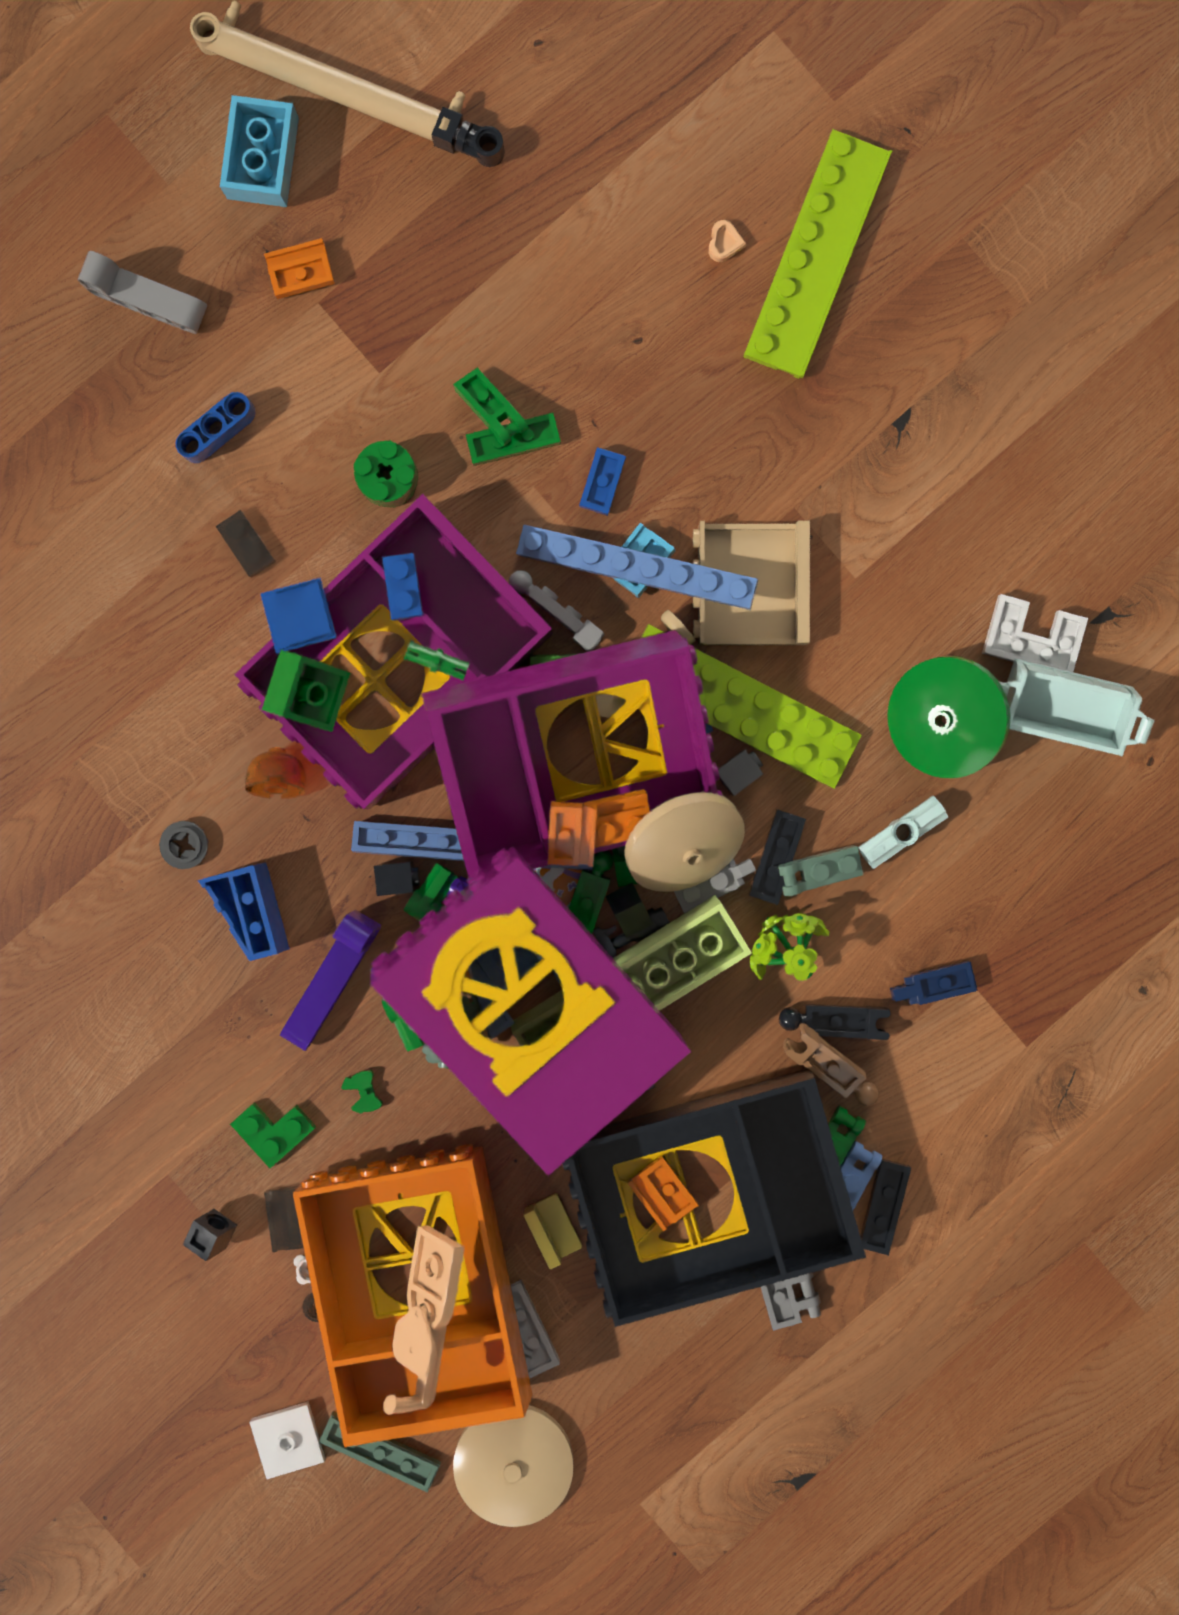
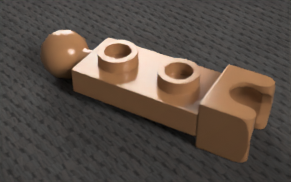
M801 1023L799 1025L802 1042H794L790 1038L784 1040L783 1048L788 1057L799 1065L805 1066L845 1098L854 1091L856 1099L862 1105H872L877 1101L879 1096L878 1088L871 1082H863L866 1079L865 1071L819 1037V1034L807 1024Z

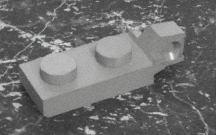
M732 859L723 870L707 881L688 889L674 891L683 912L686 913L714 895L718 898L738 889V886L745 884L742 877L756 871L750 859L737 865L734 859Z

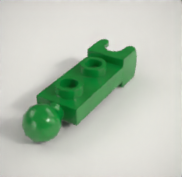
M608 850L594 854L592 871L582 869L569 906L570 911L591 934L611 878L603 876L604 872L611 869L614 861L612 854Z

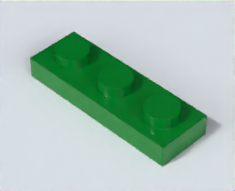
M554 413L525 419L528 429L522 434L516 433L513 435L511 441L505 446L498 442L490 429L466 434L473 466L560 445L561 441Z

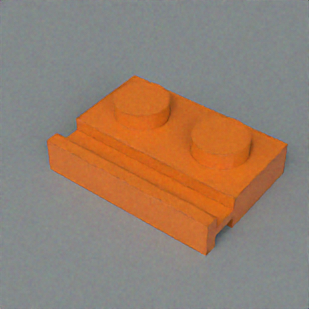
M322 238L264 254L277 299L335 284Z
M645 789L584 802V805L588 806L597 804L594 848L628 840L635 826L650 812Z
M551 802L548 845L549 865L579 866V864H585L588 867H593L597 804L588 806L583 805V803Z
M663 1155L639 1171L633 1178L627 1180L628 1185L663 1231L699 1206L696 1199Z

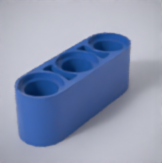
M232 392L178 435L175 442L178 453L192 463H201L253 421L256 414L253 403L243 393ZM236 404H246L245 411L242 414L233 415V408ZM215 422H222L221 431L217 434H210V426ZM198 441V449L194 453L188 454L186 448L189 442Z

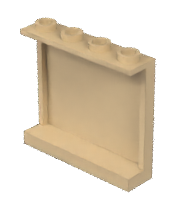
M700 521L698 529H693V547H698V559H693V564L757 578L758 584L751 610L693 597V608H698V620H693V637L698 638V645L809 644L810 521H797L796 524H705V521Z

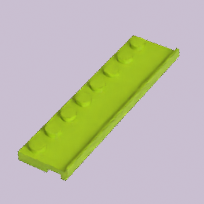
M832 129L747 345L744 358L775 370H782L794 375L793 377L803 378L892 150H885Z

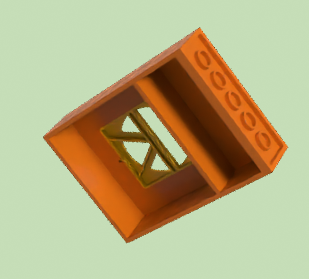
M465 1144L456 1147L455 1152L444 1153L443 1149L427 1152L426 1157L416 1159L414 1155H405L397 1158L395 1163L386 1164L385 1160H378L368 1163L367 1168L357 1169L356 1165H351L338 1169L339 1173L329 1175L327 1171H318L310 1174V1178L302 1181L301 1186L293 1192L344 1447L525 1417L533 1394L483 1147L474 1148L473 1144ZM418 1206L426 1209L421 1226L428 1225L434 1228L437 1217H441L449 1225L456 1237L457 1243L464 1246L463 1262L461 1264L454 1311L446 1328L434 1401L426 1409L389 1415L385 1413L383 1408L386 1397L389 1395H395L397 1398L415 1396L418 1375L399 1363L393 1352L396 1323L409 1312L408 1305L390 1297L380 1287L372 1270L412 1263L414 1249L408 1245L385 1216L400 1207ZM378 1228L399 1253L371 1258L369 1256V1246L374 1229Z

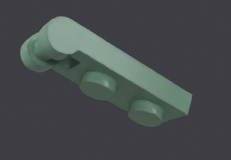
M855 845L778 865L779 874L783 876L785 883L782 886L784 896L797 895L803 891L863 875L858 846ZM798 871L801 873L802 880L796 881L795 873Z

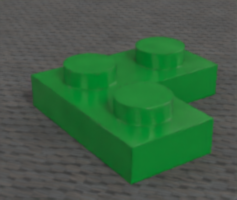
M254 1102L230 1123L269 1169L316 1128L315 1124L297 1104L274 1124Z

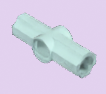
M931 796L901 818L892 821L888 827L863 843L858 849L872 869H875L906 846L914 844L919 837L948 818L946 810L934 796ZM901 824H906L910 830L909 837L904 841L899 840L896 835V830Z

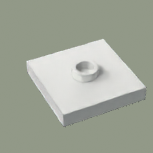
M309 1401L251 1418L250 1426L266 1479L324 1463L326 1458L322 1444L319 1443L320 1438Z

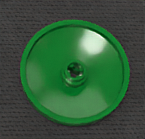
M940 656L915 665L897 682L888 704V727L897 750L913 767L934 777L960 778L979 771L999 754L1008 737L1010 708L1001 684L982 665L963 657ZM942 715L947 719L946 724L942 721Z

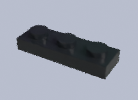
M776 810L748 894L749 896L776 905L779 904L783 892L782 886L785 883L783 876L779 874L778 865L793 861L806 821L805 818Z
M886 1159L881 1160L860 1234L865 1250L889 1256L911 1172L909 1165Z

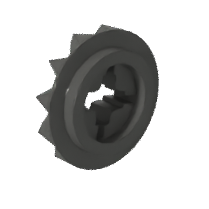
M179 821L171 824L164 830L160 838L159 847L162 857L169 865L178 869H189L200 864L207 855L209 841L204 830L194 822ZM188 836V843L196 849L185 850L181 855V847L173 842V840H184Z

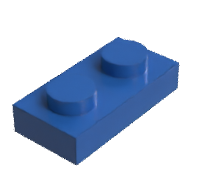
M597 447L579 507L608 516L626 456Z
M414 553L382 557L391 620L423 616Z

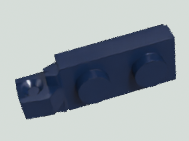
M971 961L911 974L904 978L905 984L889 988L892 1000L897 1002L909 999L911 1005H923L978 991Z

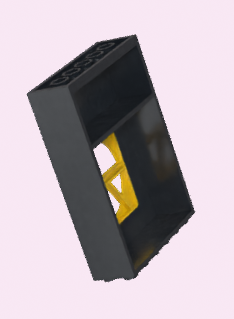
M809 1069L608 1124L562 1163L564 1170L570 1169L571 1182H569L571 1196L573 1200H579V1211L577 1212L579 1224L582 1230L587 1229V1252L590 1260L596 1259V1270L594 1271L598 1289L604 1288V1311L607 1319H613L615 1327L866 1258L816 1080ZM680 1150L701 1152L717 1160L728 1172L734 1188V1201L730 1214L725 1222L709 1236L701 1238L694 1210L683 1217L689 1237V1242L675 1243L660 1239L659 1234L663 1230L656 1221L646 1229L636 1216L633 1206V1190L627 1183L628 1179L637 1175L639 1171L653 1160L664 1155L666 1161L686 1186L677 1151Z

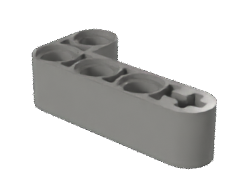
M88 251L77 279L86 290L100 298L193 334H197L208 306L205 302L191 295L119 268L113 260L94 251Z

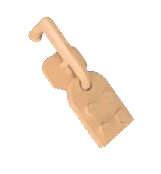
M428 1225L418 1226L407 1289L409 1312L397 1321L393 1339V1352L397 1361L418 1375L415 1396L397 1398L395 1395H389L386 1397L383 1408L385 1413L389 1415L426 1409L433 1403L446 1328L451 1320L458 1292L464 1246Z

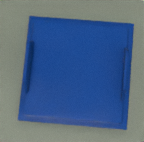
M321 578L260 593L276 654H279L280 650L290 651L337 638Z

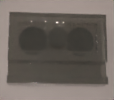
M299 1186L272 1191L266 1190L264 1193L272 1252L304 1248L293 1192Z

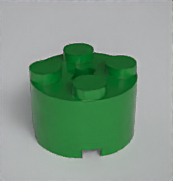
M391 440L372 443L361 451L354 462L356 484L371 503L382 507L395 508L408 502L414 495L418 483V470L408 451ZM384 470L390 472L391 478L389 480L383 477L382 472Z

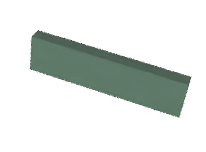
M332 1412L319 1440L321 1444L427 1493L441 1464V1461L394 1439L344 1447L338 1415L335 1412Z

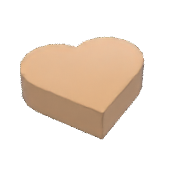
M720 220L714 224L711 232L712 240L708 248L709 255L714 261H726L746 247L745 241L730 221Z

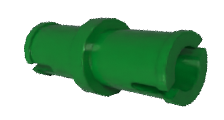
M410 641L407 648L408 651L404 657V660L431 668L430 672L436 673L439 671L462 681L470 664L468 661L466 662L444 654V650L440 648L436 651L414 643V641Z

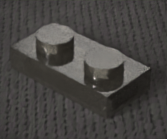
M239 510L216 526L250 578L276 562L242 510Z

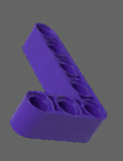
M357 910L348 913L343 918L333 935V938L336 939L334 945L279 1036L304 1051L309 1048L381 929V924Z

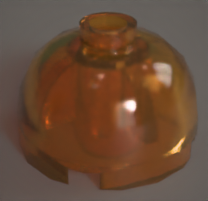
M269 748L268 752H263L254 757L246 770L245 791L253 796L270 799L271 793L282 794L280 799H293L305 794V769L301 761L292 754L287 753V750L284 748Z

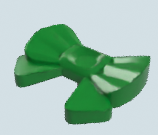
M362 1070L351 1078L346 1077L341 1086L342 1090H358L361 1097L351 1107L352 1111L362 1114L375 1111L383 1105V1101L374 1092L372 1085L373 1070Z

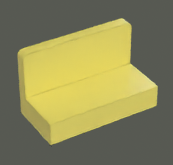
M553 1194L524 1208L523 1216L550 1270L561 1265V1258L582 1248V1243L558 1194Z

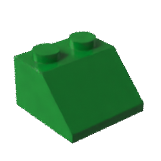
M280 650L262 710L332 732L351 672Z

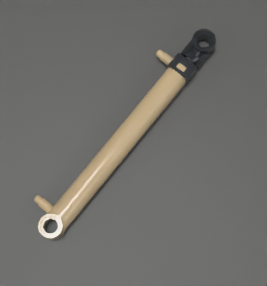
M237 1L231 3L223 22H220L215 15L208 12L198 13L191 21V34L199 49L207 55H220L433 141L434 146L452 154L456 150L476 158L485 167L497 166L504 158L503 138L498 129L492 126L481 127L463 120V115L460 112L463 107L465 94L460 91L456 92L449 109L442 107L439 110L235 28L241 8L240 3ZM209 30L214 31L210 37H203L205 32ZM488 142L496 145L492 151H484L481 147Z

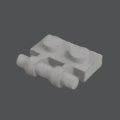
M813 1273L761 1287L773 1331L802 1323L799 1311L808 1309L810 1318L821 1316L819 1307L821 1300L819 1293L815 1292L811 1280ZM800 1283L803 1296L795 1299L792 1285Z

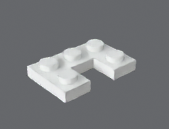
M1003 594L998 595L982 653L1014 662L1015 659H1020L1073 672L1088 618L1060 610L1056 611L1049 638H1044L1022 631L1030 602Z

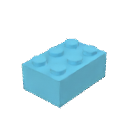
M232 95L220 188L227 199L287 207L299 121L293 103Z

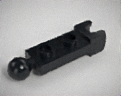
M805 1004V1014H801L796 1008L788 1007L781 1011L778 1018L781 1027L787 1031H794L799 1028L801 1023H805L816 1031L819 1036L867 1038L873 1040H888L890 1037L889 1033L883 1029H877L875 1025L879 1018H887L891 1015L890 1009L886 1007Z

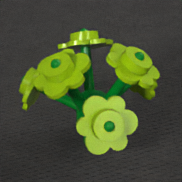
M802 913L792 916L787 914L783 917H778L776 914L772 917H767L766 921L762 923L764 928L758 934L760 938L756 940L750 956L752 972L758 976L759 980H762L766 973V965H786L785 972L789 975L794 974L797 980L804 981L810 978L817 970V965L814 963L817 959V953L813 949H807L813 934L816 936H829L830 932L826 929L824 922L817 917ZM785 923L783 925L785 931H790L792 935L797 936L796 946L792 947L779 929V926ZM777 937L787 950L784 954L776 951L777 945L775 943Z

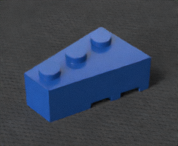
M266 862L198 880L202 888H206L215 903L213 905L218 913H222L231 927L229 928L230 932L249 961L279 954L290 949Z

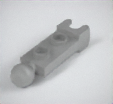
M519 570L511 574L509 584L518 594L525 593L533 602L575 634L573 637L574 642L587 652L593 651L604 637L602 630L589 620L582 623L580 621L582 615L570 605L564 608L557 603L556 600L559 597L546 586L542 590L536 585L534 586L532 584V577L528 572Z

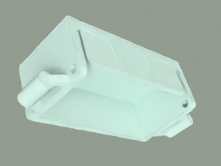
M1020 659L1014 660L1008 681L1006 683L999 682L1008 699L1010 708L1009 729L1123 756L1126 745L1147 743L1154 723V719L1147 717L1139 710L1142 697L1132 686ZM1141 717L1135 739H1130L1136 718Z

